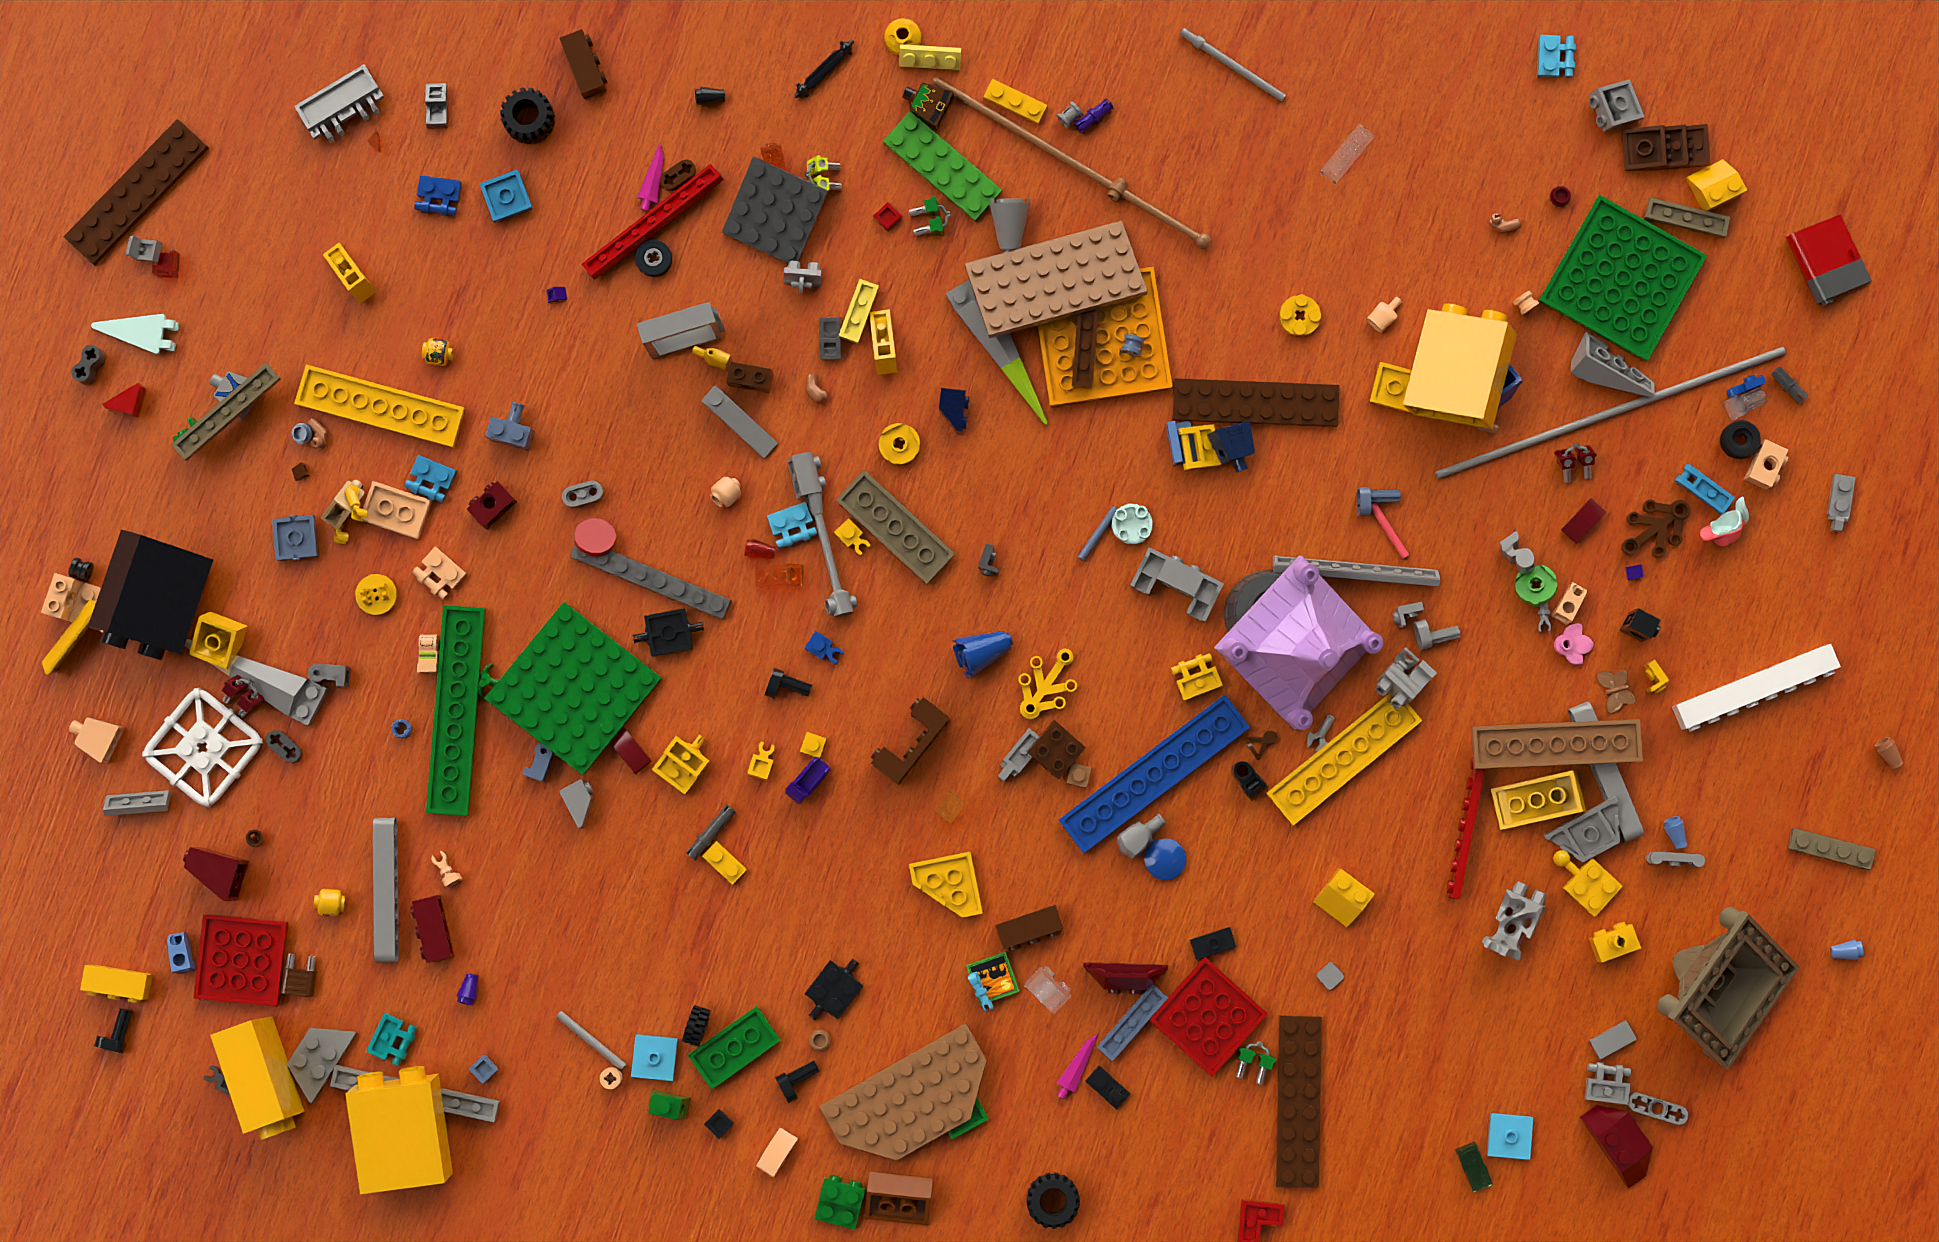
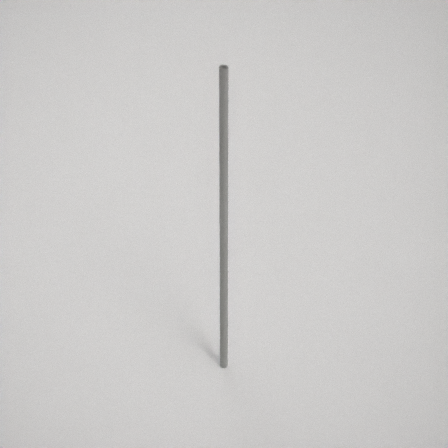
M1777 348L1655 392L1653 397L1644 396L1435 471L1438 479L1777 358L1786 354L1785 348Z

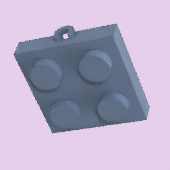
M293 514L287 518L272 519L276 561L301 560V558L319 557L315 515L298 516Z

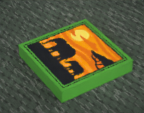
M1006 951L966 965L969 975L977 971L982 986L987 989L986 994L991 1001L1020 992Z

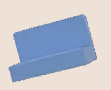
M1171 421L1166 423L1173 466L1185 463L1181 438L1178 436L1177 429L1191 427L1190 421L1179 423ZM1190 434L1188 436L1193 462H1196L1197 454L1193 434Z

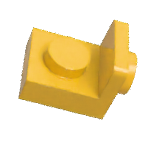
M1656 660L1645 664V674L1651 681H1655L1646 691L1648 693L1654 691L1656 694L1666 688L1665 683L1669 679Z

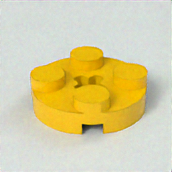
M1303 294L1287 299L1283 303L1279 314L1281 327L1292 336L1304 337L1310 335L1316 330L1321 319L1318 304L1312 298ZM1295 312H1303L1305 320H1296Z
M895 423L883 430L879 440V450L883 458L891 464L904 465L910 463L919 453L920 439L912 427L902 423ZM896 439L905 441L903 449L893 446L896 444Z

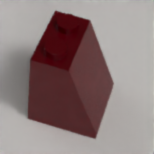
M190 847L189 850H186L183 862H185L184 868L221 900H238L249 860L202 847Z

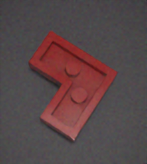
M1241 1199L1237 1242H1259L1261 1224L1282 1226L1284 1204Z

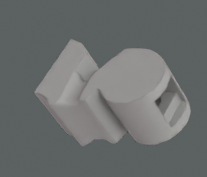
M1515 531L1500 542L1502 557L1509 560L1511 564L1516 563V568L1520 573L1528 574L1535 567L1534 555L1528 548L1515 550L1519 547V535Z

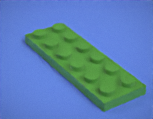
M911 111L906 114L883 140V143L974 222L990 206L989 199H996L1002 193L1001 188Z

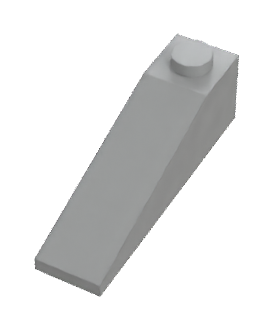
M714 386L701 400L704 406L764 459L778 445L766 431L718 387Z

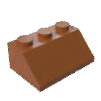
M869 1172L865 1219L928 1225L933 1178Z

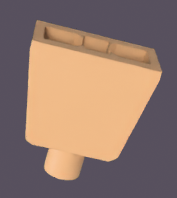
M88 717L84 724L74 720L69 727L70 732L78 735L74 744L101 763H108L125 729L119 725Z

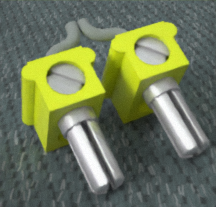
M820 155L807 161L805 177L809 178V182L827 190L842 189L841 183L829 182V178L819 175L828 169L840 170V163L828 162L827 158L820 157ZM812 175H819L813 179L811 178Z

